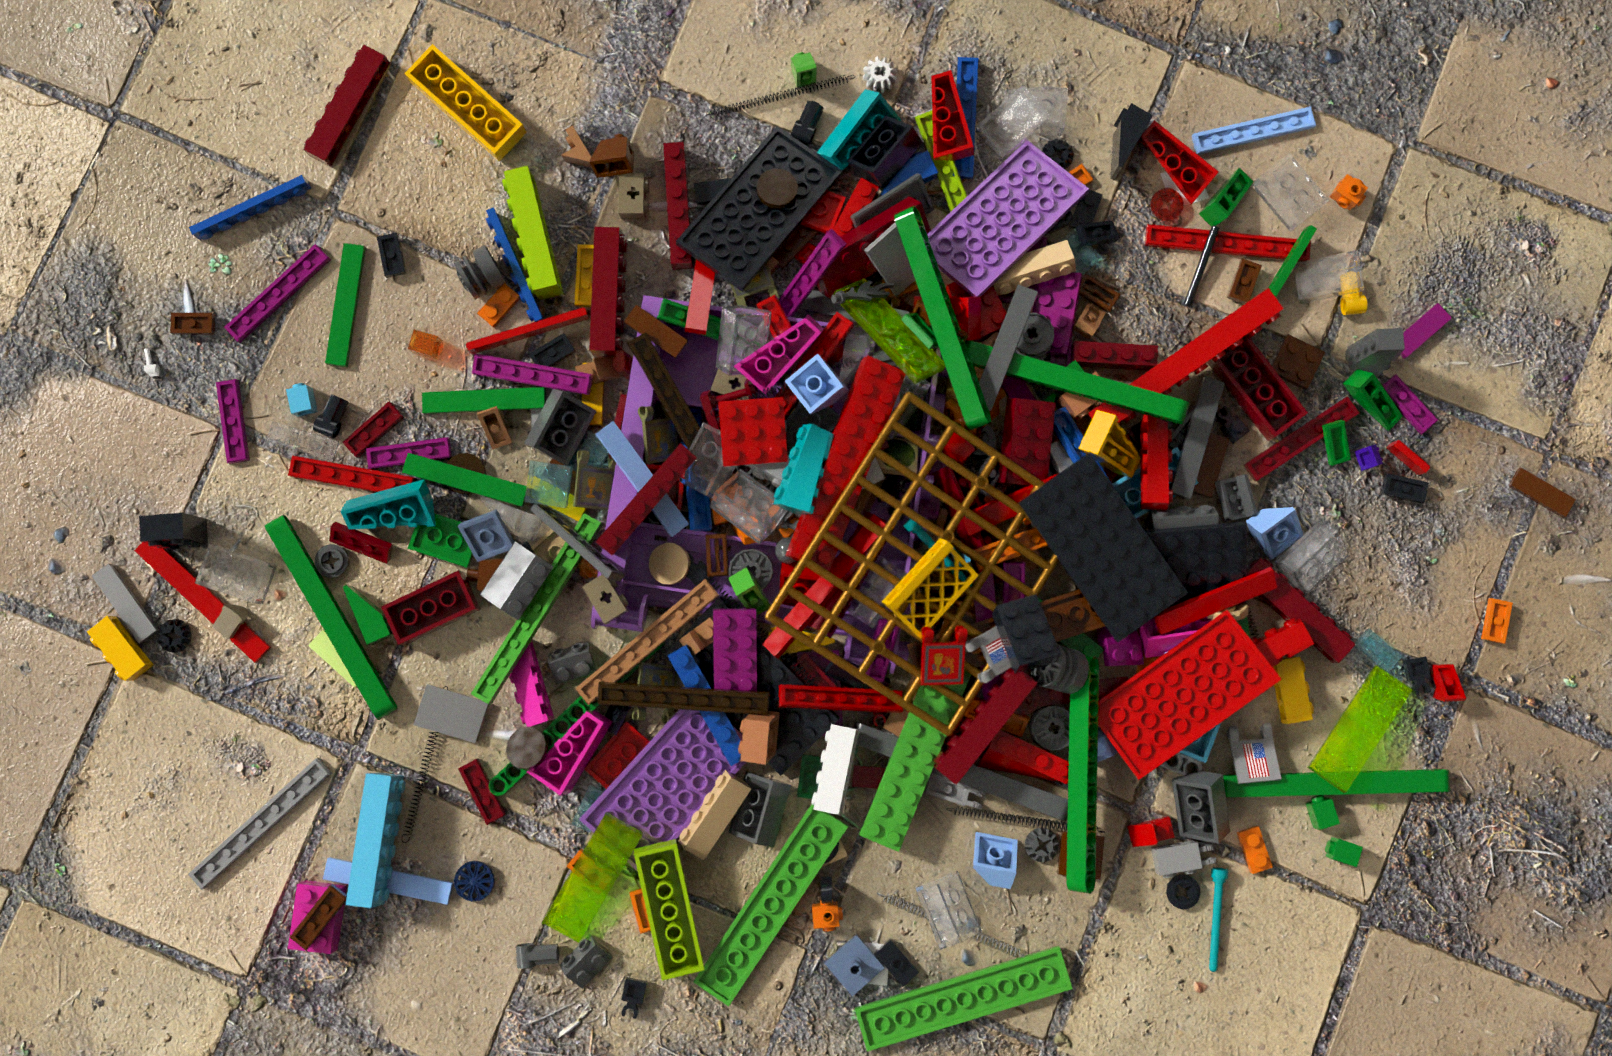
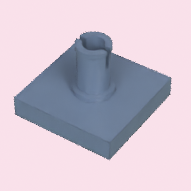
M497 509L462 522L458 526L477 562L509 551L514 544V540Z
M857 934L824 962L852 996L885 968Z

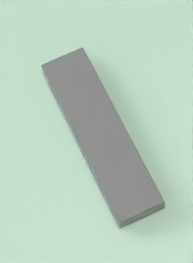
M107 564L92 575L138 643H143L159 631L112 564Z

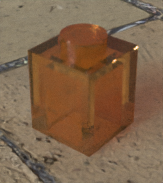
M413 330L408 350L414 354L436 360L437 356L442 353L443 343L436 335Z

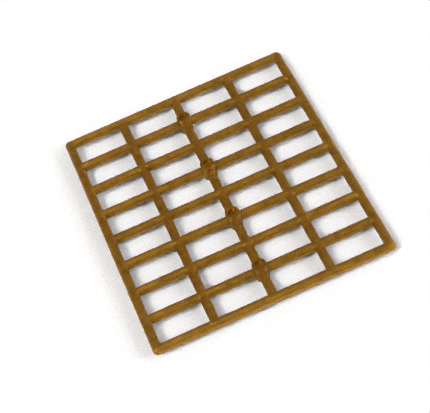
M906 392L767 610L765 619L946 736H951L983 686L984 682H980L977 675L990 669L988 663L986 662L981 671L969 662L964 661V670L977 678L965 698L945 685H929L960 705L948 726L911 703L921 686V669H918L887 649L884 644L895 626L921 642L922 638H918L894 613L858 591L856 587L868 569L894 586L901 581V579L873 562L885 541L917 562L923 557L922 554L890 534L902 514L936 535L938 540L941 538L948 541L955 549L984 567L973 586H969L964 591L967 595L955 615L947 610L941 616L950 623L938 642H948L956 626H964L968 634L976 638L983 633L963 621L962 618L974 600L992 612L994 611L997 604L979 593L990 573L1001 578L1027 597L1035 594L1038 596L1059 562L1054 554L1049 562L1013 538L1024 518L1028 521L1030 519L1017 502L990 485L988 477L999 462L1034 486L1030 494L1045 483L913 393ZM910 402L947 427L935 447L898 423ZM892 430H895L930 454L918 474L881 450ZM954 432L990 456L989 461L979 476L942 452ZM875 457L913 481L901 501L863 477ZM937 459L971 482L972 488L962 504L925 480ZM858 484L895 508L883 529L846 505ZM919 487H922L957 511L945 531L908 507ZM981 489L1017 513L1006 533L969 509ZM840 512L878 536L866 556L828 532ZM964 516L1001 540L989 560L954 538L953 533ZM823 539L861 563L849 584L811 560ZM1008 545L1044 569L1032 589L996 565ZM805 567L844 591L831 612L793 588ZM944 570V580L954 582V575ZM933 571V573L940 577V571ZM918 587L915 590V599L925 598V595L920 592ZM787 595H790L826 619L814 639L775 615ZM850 597L855 598L888 620L877 640L872 639L838 617ZM931 601L929 602V609L936 613L939 610V604ZM903 603L898 610L903 614L909 603ZM833 624L869 647L870 651L859 669L821 645ZM878 654H881L916 677L904 697L866 674Z

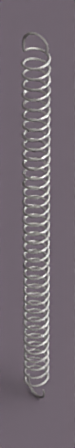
M880 894L879 896H881V895L884 896L883 902L885 901L886 897L888 896V900H887V903H888L889 900H890L889 894H887L886 897H885V895ZM904 900L901 901V903L903 902L902 909H903L904 906H905ZM908 901L906 902V903H907V906H906V910H905V911H907V909H908V907H909ZM911 904V907H912V908L914 907L913 914L915 913L916 909L918 908V912H917V916H918V914H919V912H920L919 906H917L916 909H915V905L912 906V904ZM921 908L922 912L920 917H922L923 913L925 912V910L923 911V908ZM926 910V913H927V914L929 913L928 920L930 919L931 915L933 914V918H932V922H933V920H934V918H935L934 912L931 913V915H930V911L927 912V910ZM936 914V915H937V918H936L935 924L937 923V921H938L939 918H940V923H939V925L941 924L942 920L944 919V923H943V927H944V925H945V923H946L945 917H943V918H942L941 916L938 917V914ZM952 921L950 930L952 929L953 925L955 924V929H954V932H955V930H956V928H957L956 922L953 923V921ZM962 925V926H963L962 934H963L964 930L967 928V927L964 928V925ZM967 928L965 936L967 935L968 931L970 930V935H969V938H970V936H971V934H972L971 928H969V929ZM988 936V937H989L988 945H989L990 941L993 939V942H992V946H993V944H994V942H995V941H994V938H991V939H990V936ZM1014 947V948H1015V954H1016V952L1019 950V956H1021V955H1020V954H1021V953H1020V949H1017V950H1016V947Z

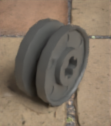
M1030 313L1015 353L1035 359L1044 357L1050 351L1054 339V327L1050 320L1044 315ZM1034 334L1035 337H1033L1032 339L1028 338V336Z
M746 549L736 554L730 562L729 577L743 570L748 565L749 567L755 566L757 570H755L756 575L754 578L761 589L766 588L773 575V565L769 557L756 549Z
M1054 705L1043 706L1036 710L1031 716L1029 723V732L1033 741L1040 747L1052 751L1061 750L1069 746L1070 713L1065 708ZM1050 723L1057 725L1054 733L1048 730V727H1051Z

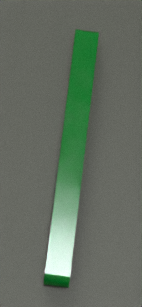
M912 206L895 214V223L964 421L969 430H974L991 423L990 412L965 341L961 340L960 336L957 335L958 330H961L918 209Z
M966 341L965 344L973 366L985 369L993 347L974 341ZM1014 353L1006 373L1010 377L1138 413L1148 414L1178 424H1184L1190 404L1188 401L1017 353Z
M283 514L265 525L267 533L375 718L380 720L397 710L394 699L323 577L317 571L313 560L289 519Z
M666 641L641 662L646 663L665 645ZM639 664L616 683H625L639 670ZM580 696L542 732L545 736L547 735L552 739V745L548 747V751L578 721L579 718L575 717L573 713L575 707L580 706L585 713L586 711L596 710L602 704L597 702L588 705ZM560 721H565L568 725L565 733L560 732L558 729ZM509 762L491 779L489 783L490 792L497 796L506 794L528 774V770L521 769L520 775L514 776L511 771L513 765ZM497 780H502L505 783L503 791H499L496 788Z
M1086 656L1089 666L1087 680L1078 692L1070 694L1066 883L1069 891L1091 894L1095 888L1099 661L1095 656Z
M1448 769L1280 773L1281 780L1246 784H1238L1236 774L1223 775L1226 798L1451 791Z

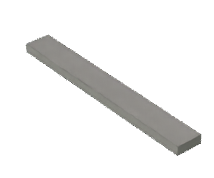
M319 758L313 760L188 875L201 890L205 889L328 778L332 772Z

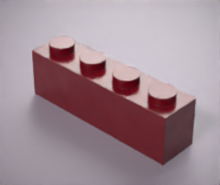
M1074 341L1071 349V363L1076 360L1080 367L1149 371L1158 363V345Z

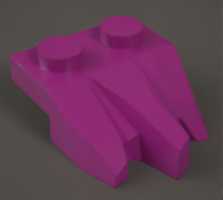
M1105 626L1097 629L1098 645H1103L1104 666L1144 665L1143 643L1136 630L1117 643Z

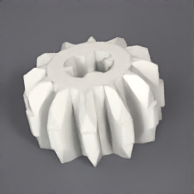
M878 56L875 58V62L869 60L868 66H865L863 69L865 73L863 80L867 81L866 87L873 86V91L875 92L877 88H880L882 93L885 92V87L891 89L892 83H896L897 80L895 77L897 69L893 68V61L887 63L886 57L883 58V61H880Z

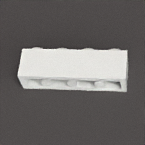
M831 724V728L826 731L825 741L827 742V747L821 754L822 771H818L816 783L819 784L818 790L814 792L812 797L814 810L842 816L859 736L858 730Z

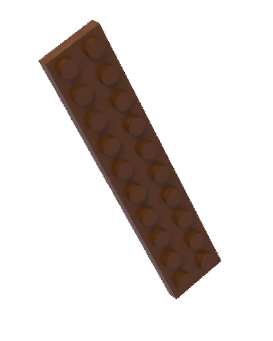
M1080 590L1040 602L1056 642L1104 627V624ZM993 617L970 624L982 633L996 626ZM955 631L948 642L956 641ZM942 634L935 635L933 640L938 642ZM968 634L966 642L973 639V637ZM917 641L907 644L913 665L921 669L922 642ZM980 647L972 652H965V661L976 668L986 664L987 661Z

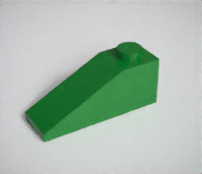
M1239 167L1210 198L1199 215L1210 226H1217L1230 216L1254 181Z
M1356 369L1343 383L1353 399L1386 430L1389 431L1403 417L1374 373Z
M343 586L367 645H374L394 636L383 611L353 586Z

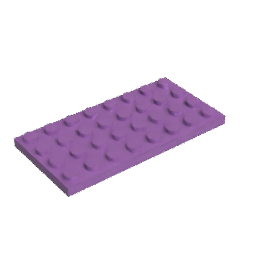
M1028 140L1025 141L927 234L939 270L969 295L981 297L1088 194L1089 188Z
M679 709L579 820L638 872L634 849L677 839L681 832L690 824L693 814L702 806L705 796L714 788L717 778L725 770L735 775L746 762L740 761L730 766L701 713L697 710ZM734 727L735 731L737 732L739 738L742 741L743 735Z

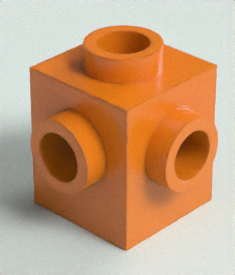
M1347 174L1340 180L1329 197L1335 200L1340 207L1351 210L1356 205L1359 207L1365 200L1366 195L1364 193L1368 187L1360 179L1353 178Z
M832 899V904H821V900L820 903L812 904L814 929L822 928L823 931H834L835 927H840L839 921L843 920L842 907H838L837 902H833ZM826 913H830V914H831V916H829V917H826V916H824V915H825Z

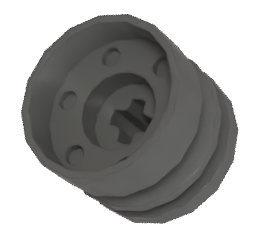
M485 245L473 251L476 261L471 262L466 255L463 256L466 264L465 267L459 259L453 262L462 285L475 300L480 298L477 288H480L484 295L488 293L485 286L486 283H489L494 289L507 283Z
M1057 644L1061 653L1057 660L1053 663L1031 669V676L1038 682V686L1073 694L1078 692L1087 680L1089 671L1088 660L1081 651Z

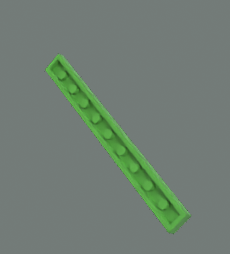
M584 513L574 530L589 544H592L603 524ZM565 542L552 563V570L519 620L515 622L471 695L490 706L583 558L567 542Z

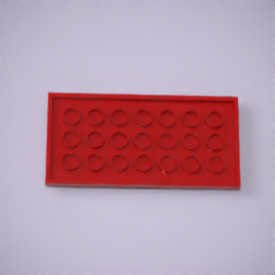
M1226 610L1099 700L1098 726L1137 779L1140 780L1282 679L1230 612Z

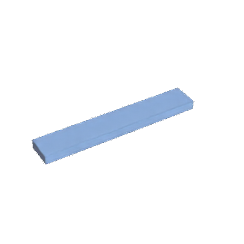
M1307 107L1194 133L1191 137L1195 152L1200 155L1313 129L1316 127L1312 108Z
M612 421L595 435L637 492H639L653 474L615 422ZM667 493L651 510L671 537L689 524Z
M331 857L327 858L323 879L349 884L352 862ZM393 870L391 878L387 881L389 893L442 904H449L453 882Z

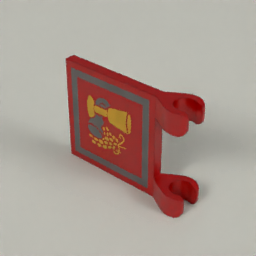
M929 626L922 627L920 684H963L965 644L968 636L967 629L964 626L955 627L956 641L933 642V629Z

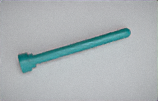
M909 519L903 525L908 532L916 533L929 549L935 544L934 540L926 533L922 526L912 519ZM947 556L944 560L945 567H954V563ZM959 570V579L965 581L967 577Z
M1217 867L1211 868V877H1213V882H1215L1209 970L1211 972H1216L1218 969L1223 883H1226L1229 875L1228 869Z

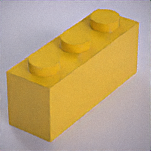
M106 616L87 631L91 637V643L100 648L104 653L102 654L103 658L116 669L115 673L121 680L134 681L154 665L116 616Z
M1300 657L1284 658L1273 667L1282 679L1274 685L1281 723L1291 724L1313 720L1314 708L1308 698L1310 688L1304 678L1305 664Z

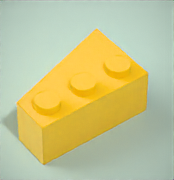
M1096 410L1078 449L1086 454L1090 453L1097 462L1110 471L1132 478L1141 458L1132 442L1128 441L1125 437L1126 432L1117 423L1119 420L1117 416Z

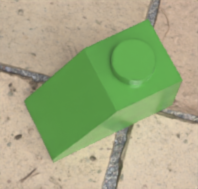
M801 52L791 57V69L796 87L810 85V83L815 84L817 67L811 53L805 54Z
M747 567L728 578L736 596L746 609H756V616L769 609L771 606L770 602Z

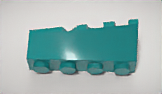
M865 89L818 150L817 154L843 170L849 165L847 160L885 115L901 121V118L879 92Z
M805 424L798 430L796 445L791 449L788 466L782 472V482L774 493V505L794 514H813L815 507L811 506L813 497L817 498L819 489L816 488V484L823 477L824 469L821 465L828 458L833 433L814 424Z
M425 479L347 500L340 511L348 529H373L380 526H387V528H396V526L417 527L418 525L433 527L436 525L433 499Z

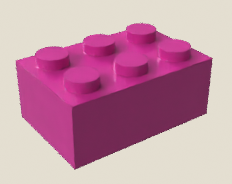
M308 880L297 883L290 936L326 889L333 883ZM334 884L346 894L347 885ZM344 904L307 950L308 952L331 954L338 950ZM289 938L288 949L306 951Z

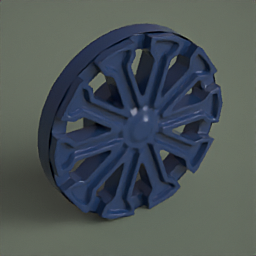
M469 861L463 864L457 870L454 878V887L458 895L471 902L486 898L492 892L495 884L492 869L481 861ZM471 865L476 866L474 872L472 870ZM483 866L484 871L479 873L480 867ZM464 868H467L468 874L463 871ZM487 873L490 875L489 878H483ZM459 875L464 877L466 880H459ZM483 883H490V887L485 886ZM461 884H467L462 889H460L459 885ZM480 888L485 891L484 895L481 894ZM469 889V893L467 896L464 894V892ZM474 890L476 892L477 898H473Z

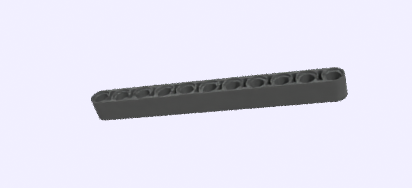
M855 722L853 729L859 731L857 745L891 757L899 738L898 736ZM973 764L959 781V783L1063 821L1067 820L1068 799ZM933 767L932 773L946 777L941 772H939L935 767Z

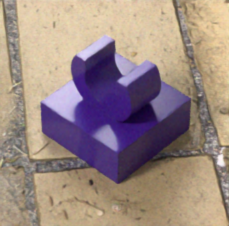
M1376 444L1354 451L1361 471L1383 464V458L1380 457L1379 447Z

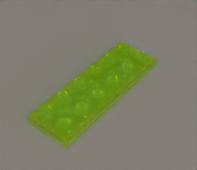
M864 278L835 290L833 295L838 291L846 293L851 287H854V292L857 293L859 287L867 282V280ZM872 298L870 302L850 299L840 304L914 384L945 369L944 361L932 349H928L884 298Z
M1375 665L1307 768L1341 792L1346 793L1412 692V689Z
M605 812L543 918L542 923L579 943L641 839L643 832Z

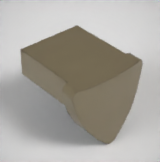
M224 605L223 611L212 627L227 639L233 638L248 616L245 607Z

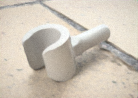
M144 349L146 356L144 371L149 376H159V365L153 364L150 349Z

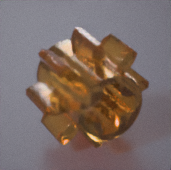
M582 558L577 566L579 568L578 571H580L579 575L585 579L589 577L596 578L598 570L586 559Z

